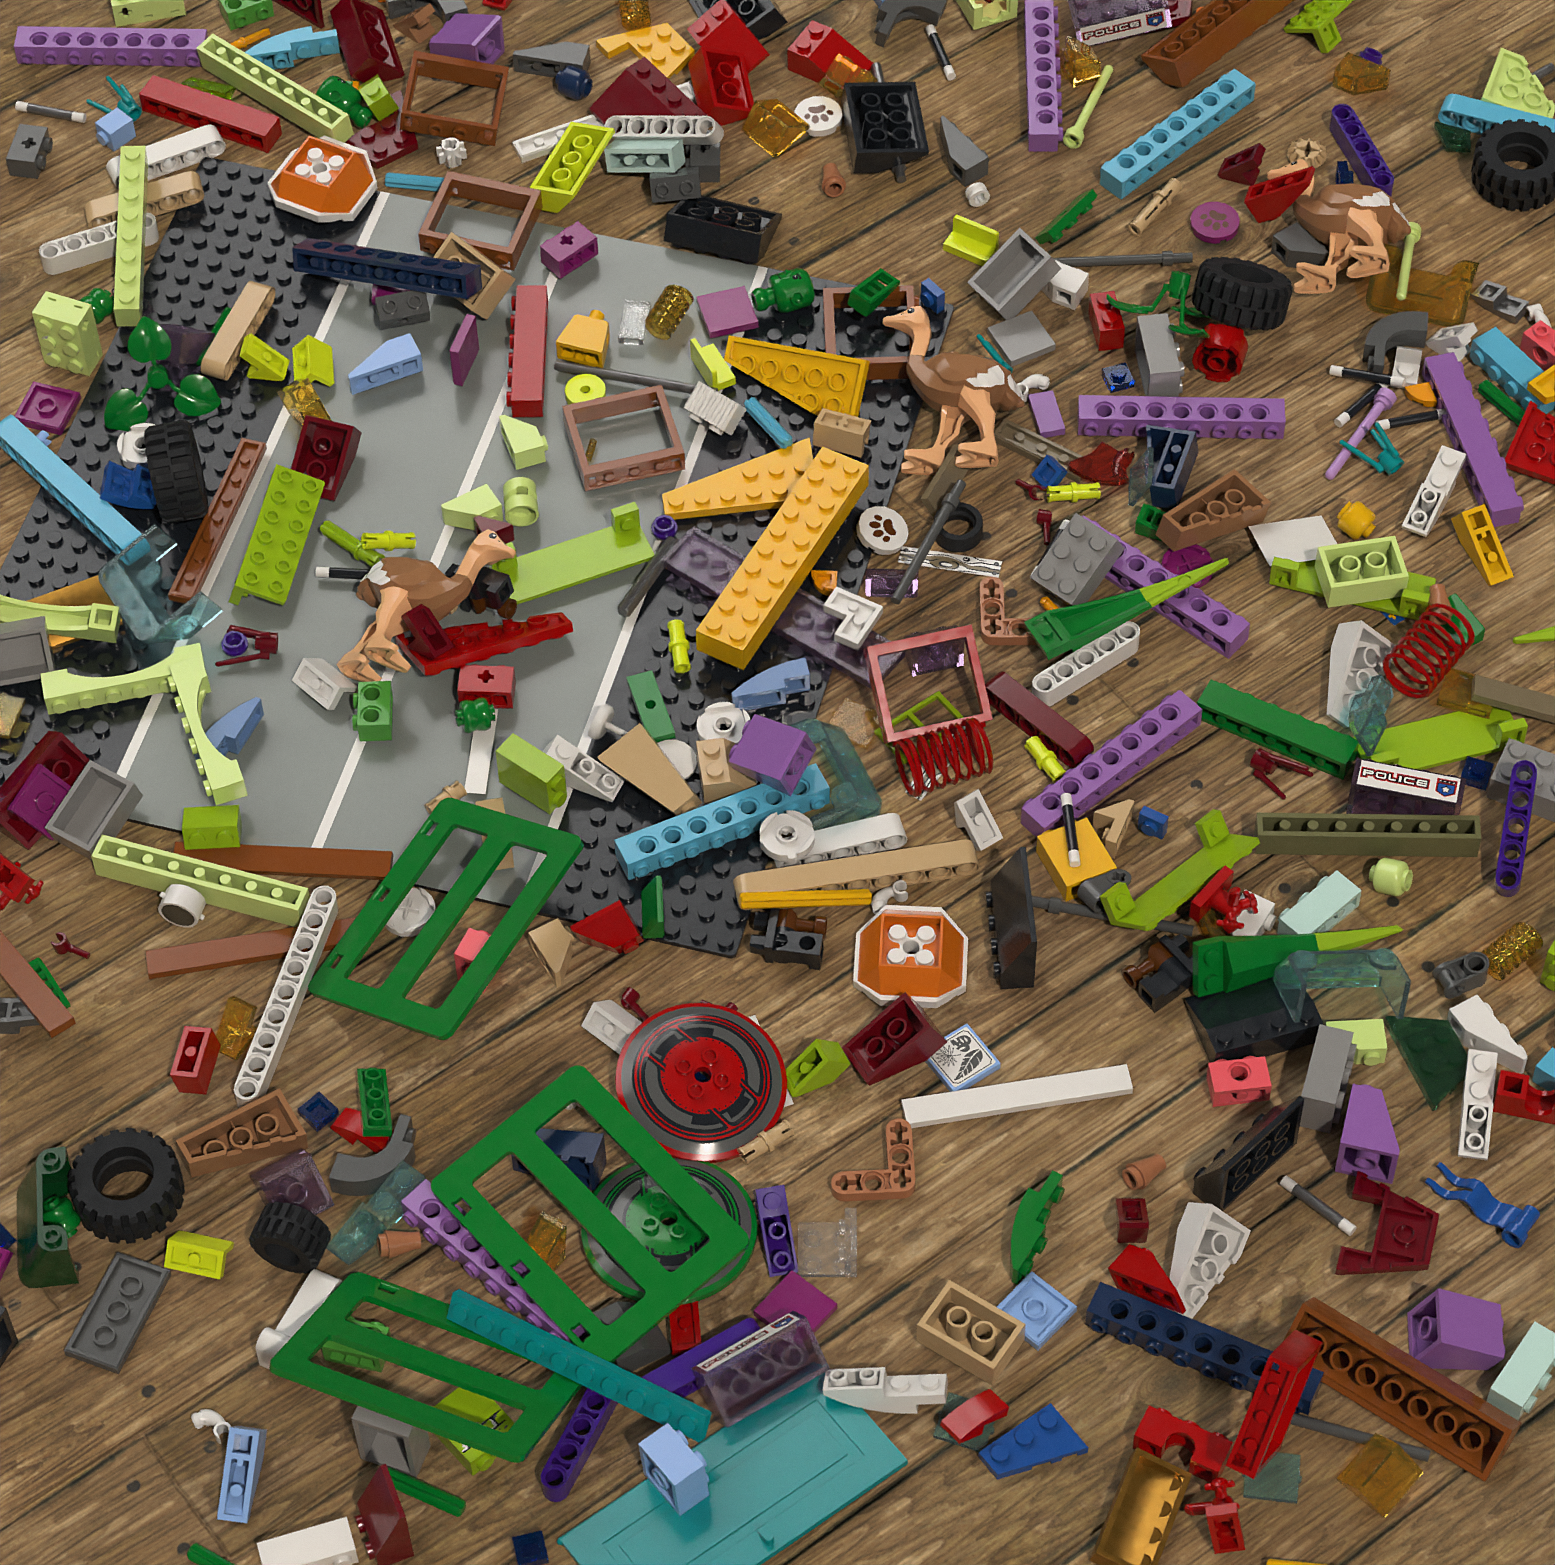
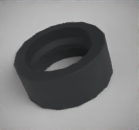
M960 502L956 510L950 513L945 524L952 520H963L973 525L974 529L964 535H954L942 528L936 538L939 546L955 553L974 549L980 543L983 536V518L978 509L970 504ZM941 508L936 512V515H935V517H934V520L936 519V517H937L938 513L940 512Z

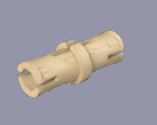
M784 1119L767 1132L761 1131L758 1133V1137L751 1142L737 1149L738 1153L741 1152L739 1156L745 1155L740 1158L742 1162L748 1165L765 1152L771 1153L775 1150L776 1145L794 1136V1129H787L791 1124Z

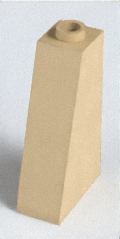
M640 723L598 756V759L608 769L675 816L694 810L702 803L655 739Z

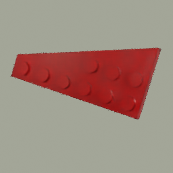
M1530 400L1505 457L1506 469L1555 485V417L1550 413L1545 414L1537 408L1538 405Z
M562 612L530 616L527 622L506 619L502 620L503 625L488 627V622L446 627L444 631L454 647L433 660L408 648V645L415 640L414 637L405 638L404 633L395 636V640L401 650L427 676L437 675L441 671L450 668H460L461 665L477 660H488L491 656L501 653H511L515 649L524 646H535L541 641L551 638H561L565 634L573 632V625Z

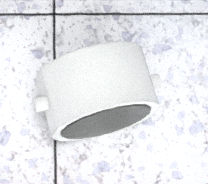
M172 884L166 889L165 893L161 891L159 894L162 900L158 910L160 915L168 922L180 927H194L199 919H204L205 915L202 914L206 901L202 894L186 885Z

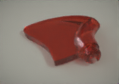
M1101 442L1092 453L1070 461L1068 470L1094 483L1099 482V484L1106 486H1121L1129 481L1126 470L1132 463L1135 454L1133 451L1130 454L1128 453L1130 448L1118 451L1112 446Z

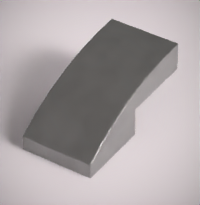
M1484 280L1472 294V299L1483 308L1514 324H1517L1528 312L1526 307L1529 306V301L1508 295L1506 286Z

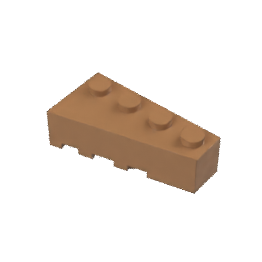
M1234 469L1165 513L1159 524L1156 536L1170 549L1177 551L1247 528L1248 526L1262 523L1271 502Z
M280 1088L176 1140L178 1155L191 1178L308 1148L307 1134Z

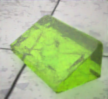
M190 77L181 83L182 85H187L229 100L236 90L231 85Z

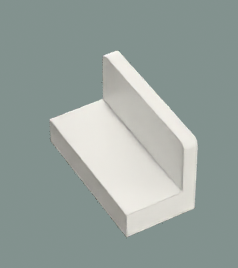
M303 658L292 679L295 684L327 710H334L344 692H356L358 688L322 658Z
M604 1000L593 1002L581 1026L620 1055L625 1042L642 1022L614 1001Z

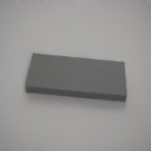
M117 1252L64 1349L65 1355L119 1374L171 1277L170 1270Z

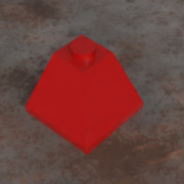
M620 900L570 926L572 932L582 943L618 954L633 952L639 947V943L644 941L630 912Z

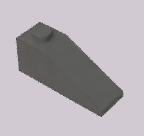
M561 42L514 51V72L556 78L559 71H563L566 66L570 65L588 71L591 63L590 45Z

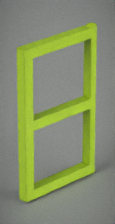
M937 691L892 719V725L895 726L908 718L917 728L925 726L914 713L936 699L955 719L964 718V716L940 691ZM878 728L874 731V734L883 742L881 728ZM941 733L937 734L940 738V741H942ZM892 743L885 744L895 754V747H892ZM900 750L901 761L905 764L908 760Z

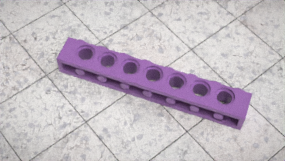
M1024 0L1028 152L1058 151V141H1063V127H1058V124H1062V109L1057 107L1061 106L1062 101L1061 92H1057V89H1061V74H1056V72H1060V57H1055V55H1059V40H1055L1059 36V23H1054V21H1058V6H1053V0Z
M18 26L14 49L18 64L202 67L196 48L208 38L207 29Z
M1079 395L1078 435L1146 437V425L1196 431V437L1283 439L1285 402L1284 399Z
M1084 515L1082 516L1116 538L1125 548L1104 577L1125 592L1179 576L1165 569L1159 562L1153 561L1142 554L1139 549L1128 545L1116 534L1108 532L1096 521L1090 520ZM1192 585L1151 608L1228 659L1248 640L1250 623L1245 618L1236 615L1222 603L1213 600L1205 595L1202 590Z
M1178 690L1172 696H1166L1160 705L1153 710L1146 711L1141 719L1133 725H1127L1120 735L1113 740H1107L1100 750L1094 754L1087 755L1076 768L1067 770L1056 783L1047 785L1036 798L1027 800L1021 809V824L1036 838L1047 830L1063 827L1064 820L1060 798L1063 793L1073 794L1071 797L1074 819L1076 820L1200 726L1202 708L1181 690Z
M427 1179L401 1201L403 1219L410 1227L419 1228L429 1243L432 1245L437 1243L443 1248V1252L451 1261L455 1262L457 1260L463 1265L464 1270L473 1279L479 1278L492 1295L496 1296L498 1294L503 1298L505 1304L512 1312H520L526 1317L525 1319L528 1323L573 1344L535 1303H531L533 1300L519 1285L510 1286L516 1282L433 1195L431 1183ZM455 1204V1207L465 1216L467 1212ZM431 1215H438L434 1218H428ZM451 1232H458L454 1235H449ZM471 1249H478L477 1251L470 1252ZM521 1262L513 1267L522 1278H525L530 1272ZM495 1265H498V1266H499L498 1268L490 1269V1267H492V1266H495ZM581 1325L572 1330L581 1341L589 1335Z

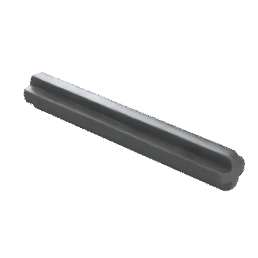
M669 536L663 542L617 608L620 615L629 617L678 550L679 540L677 538Z

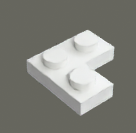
M836 587L824 604V612L843 620L834 634V641L859 650L883 614V606Z

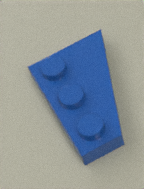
M1050 1403L979 1451L978 1458L998 1480L1032 1470V1467L1046 1462L1052 1464L1062 1461L1063 1457L1073 1454L1079 1456L1088 1453V1447Z

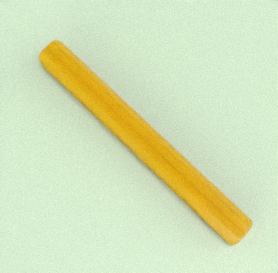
M869 889L744 892L739 894L738 903L741 909L868 906L872 901V893H870Z

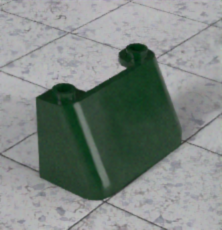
M66 1146L49 1148L42 1151L17 1191L18 1275L21 1283L28 1288L79 1283V1270L77 1265H74L68 1247L66 1231L58 1225H43V1202L51 1197L53 1199L54 1196H58V1199L70 1193L68 1177L69 1171L73 1168Z

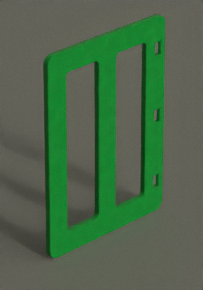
M445 798L441 800L308 985L309 991L317 998L435 1039H449L456 1032L578 857L584 846L583 841L578 835L458 799ZM433 824H435L437 827L430 836L426 835ZM460 828L486 836L487 838L383 985L380 988H373L349 980V975L452 831ZM519 846L547 855L442 1006L434 1009L405 999L510 848ZM389 890L390 892L383 902L379 901L385 891ZM341 957L342 959L335 969L331 968L336 959Z
M580 1065L569 1068L437 1175L431 1182L433 1195L575 1346L610 1363H613L741 1255L749 1246L748 1234L599 1081L585 1067ZM571 1103H578L710 1239L704 1247L675 1271H667L536 1135L540 1128ZM507 1155H514L645 1292V1296L611 1325H604L473 1186L475 1181ZM461 1200L471 1209L465 1216L455 1207V1204ZM520 1262L530 1271L525 1278H522L513 1268ZM579 1325L590 1335L584 1342L572 1331Z
M361 1272L351 1273L270 1360L269 1366L270 1372L279 1377L513 1463L523 1462L582 1387L581 1384L554 1372L542 1389L535 1390L346 1321L361 1303L369 1302L532 1361L448 1320L447 1315L450 1304ZM334 1341L524 1412L509 1431L500 1432L310 1362V1360L326 1342Z

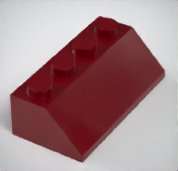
M340 0L330 11L350 76L354 80L364 83L377 74L383 82L402 78L405 73L384 11L363 0Z
M48 731L0 787V832L26 850H30L42 834L10 812L8 807L36 765H43L72 787L90 760L63 733Z

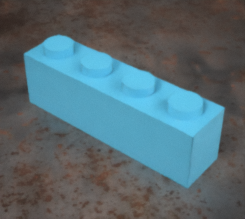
M1497 327L1472 340L1469 357L1473 363L1479 365L1509 396L1519 402L1525 411L1530 400L1537 404V408L1545 414L1555 409V402L1544 404L1527 390L1528 382L1544 371Z

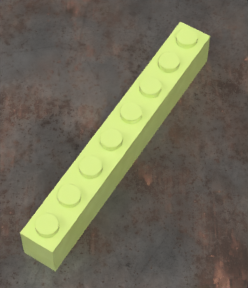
M211 34L196 48L202 67L318 138L327 136L345 143L354 135L347 113L215 34Z
M121 146L114 290V314L117 326H137L143 312L148 185L146 146Z
M103 834L91 856L96 875L164 893L172 884L186 885L201 893L205 898L206 904L293 927L299 926L310 899L309 890L306 887Z

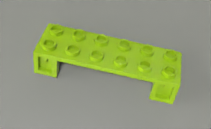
M1313 0L1306 4L1298 15L1292 17L1283 29L1285 33H1313L1320 52L1329 53L1342 40L1334 19L1353 0Z
M276 464L228 602L239 605L242 596L247 597L248 594H252L280 605L285 604L325 485L324 481Z
M632 502L611 509L612 526L519 557L515 555L514 558L504 559L489 565V568L510 575L514 592L509 598L515 599L518 605L650 561L654 556V552L640 526L639 508L636 502ZM512 542L506 544L516 551Z
M1274 557L1269 584L1324 597L1315 570L1316 560L1295 562L1290 559ZM1408 572L1407 589L1404 588L1401 597L1353 605L1419 620L1420 615L1428 607L1430 598L1429 588L1436 583V579Z
M1485 704L1354 736L1353 738L1359 741L1357 754L1360 761L1364 760L1420 771L1502 751L1509 738L1524 743L1528 725L1525 718L1514 720L1510 711Z
M1211 810L1194 823L1204 847L1139 898L1133 901L1129 889L1124 882H1117L1099 896L1111 925L1143 931H1150L1156 928L1158 922L1166 916L1175 913L1177 908L1185 901L1193 899L1196 893L1205 887L1224 866L1231 869L1235 862L1251 854L1252 849L1260 844L1259 838L1230 834L1221 811Z

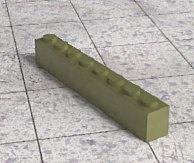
M1257 813L1254 837L1259 838L1260 844L1255 847V854L1477 857L1481 843L1480 816Z

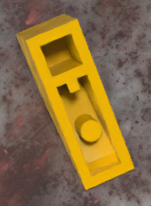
M1485 504L1461 512L1451 518L1461 545L1488 586L1514 577Z

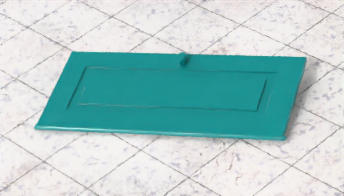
M821 1361L691 1449L693 1452L698 1451L707 1463L705 1472L709 1478V1482H707L709 1496L681 1516L647 1478L559 1537L557 1544L563 1545L578 1565H762L906 1466L908 1460L863 1408L836 1401L823 1394L825 1372L828 1368L826 1367L827 1363Z

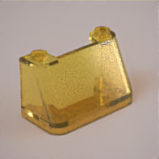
M1383 243L1388 252L1389 271L1370 275L1366 294L1367 306L1372 311L1388 315L1405 311L1428 312V323L1446 327L1461 325L1467 314L1479 263L1461 260L1454 265L1451 276L1411 268L1406 298L1403 301H1399L1396 298L1403 253L1397 246Z

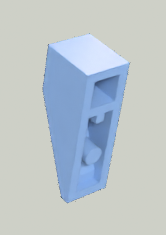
M409 333L386 341L348 374L352 395L423 371L421 353L411 334Z
M244 1426L230 1427L217 1515L218 1520L248 1523L264 1457L266 1429Z

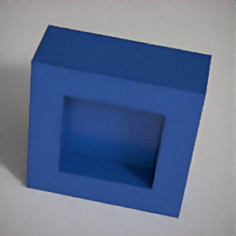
M930 278L921 282L920 298L922 303L938 314L945 309V292Z
M1046 455L1032 473V476L1047 489V486H1058L1068 472L1053 456Z
M1143 806L1139 813L1137 829L1148 836H1154L1162 840L1167 833L1169 816Z

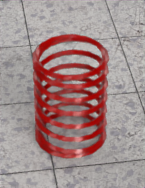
M1438 603L1429 605L1425 612L1420 615L1419 620L1414 622L1411 629H1408L1405 637H1402L1398 641V645H1395L1391 653L1387 654L1383 659V670L1386 678L1392 686L1409 697L1419 699L1428 697L1437 687V684L1449 673L1451 667H1454L1458 659L1474 643L1475 634L1470 622L1457 609L1448 605ZM1444 608L1458 617L1467 629V643H1465L1462 632L1453 621L1441 613L1433 612L1432 609ZM1429 616H1436L1446 621L1460 637L1461 645L1456 644L1450 633L1442 626L1430 621ZM1424 624H1427L1431 632L1426 630ZM1433 627L1440 630L1448 638V640H1446L1439 633H1437V631ZM1417 632L1424 633L1432 643L1443 649L1446 656L1438 654L1433 647L1419 638ZM1410 640L1416 641L1422 649L1434 656L1439 664L1431 662L1421 651L1412 647ZM1403 649L1410 650L1416 658L1427 664L1432 673L1426 671L1416 660L1406 656ZM1449 651L1454 652V656H1450ZM1396 657L1404 659L1410 667L1423 674L1427 681H1422L1406 672L1398 663ZM1392 659L1396 668L1408 679L1418 684L1428 685V688L1419 690L1404 684L1391 672L1389 660ZM1442 659L1447 660V664L1443 665ZM1435 668H1440V672L1436 673Z
M973 717L967 719L965 724L967 736L962 726L955 723L953 727L955 741L950 730L943 726L941 730L943 746L937 733L931 730L929 733L931 751L925 737L918 734L916 739L917 748L926 773L931 779L929 788L923 782L921 763L913 742L906 738L904 743L899 740L895 745L896 763L904 786L910 795L919 797L923 790L931 793L935 786L944 789L947 781L956 785L960 778L968 781L972 774L981 777L983 772L988 774L992 772L994 763L992 750L986 732L977 719ZM980 734H981V737H982V739H983V742H984V745H985V749H986V752H987L988 768L985 766V755H984V750H983V745H982V741H981V738H980ZM960 736H961V738H962L965 751H964V749H963V746H962V743H961V740H960ZM970 746L980 766L979 772H976L973 768ZM900 747L908 760L913 776L914 789L907 780L901 761ZM944 749L948 757V760L955 771L954 780H952L948 775V767ZM958 751L968 769L967 776H964L960 771ZM932 754L934 756L935 762L941 774L943 775L942 784H940L936 779Z

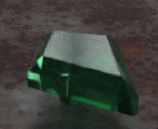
M1435 122L1434 128L1446 152H1471V131Z

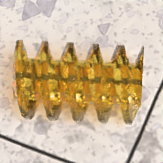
M618 0L621 23L627 31L643 29L651 25L652 20L648 0Z
M668 285L664 288L645 319V326L651 335L662 340L671 338V334L676 331L681 319L685 316V312L688 311L689 306L694 301L691 292L679 285Z
M1525 922L1514 923L1510 929H1507L1503 935H1500L1496 941L1492 942L1489 947L1481 952L1489 959L1488 974L1495 980H1504L1506 975H1510L1515 968L1520 967L1521 962L1527 961L1529 956L1534 955L1536 949L1542 948L1543 939L1531 925Z

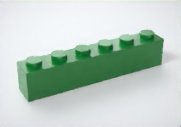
M1211 679L1197 701V705L1202 708L1201 721L1344 780L1357 757L1359 741L1350 735L1339 733L1323 724L1315 723L1299 714L1279 708L1273 703L1257 699L1253 695L1233 689L1225 683H1219Z

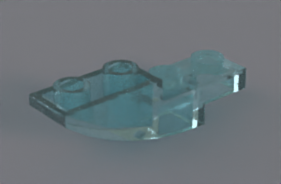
M1382 674L1373 676L1365 692L1355 695L1349 710L1350 729L1367 757L1373 755L1388 724L1384 714L1394 696L1391 686L1386 683Z
M401 1160L368 1203L362 1202L330 1241L326 1249L347 1265H351L377 1243V1234L383 1233L384 1230H390L401 1219L403 1215L401 1201L426 1179L425 1176Z

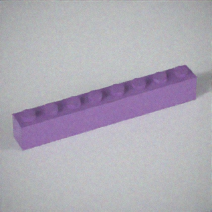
M1454 352L1426 357L1422 376L1425 382L1430 383L1435 394L1437 410L1445 408L1447 414L1442 415V422L1454 449L1466 454V460L1462 468L1478 505L1485 504L1494 527L1518 523L1520 513L1524 509L1521 496H1517L1514 479L1508 475L1505 459L1500 457L1498 453L1497 441L1490 435L1489 423L1481 414L1479 400L1475 399L1472 394L1471 382L1466 380L1464 376L1462 362H1458Z

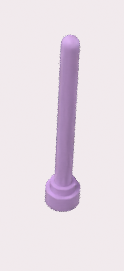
M1385 387L1378 390L1374 396V406L1347 442L1348 444L1356 448L1381 412L1390 409L1394 405L1397 397L1392 390ZM1345 447L1341 450L1325 473V477L1328 480L1335 478L1352 452Z

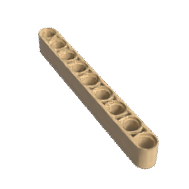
M957 840L744 873L734 878L733 885L738 902L739 894L744 892L881 890L893 886L898 880H904L907 885L969 876L976 873L980 866L973 842L971 840Z

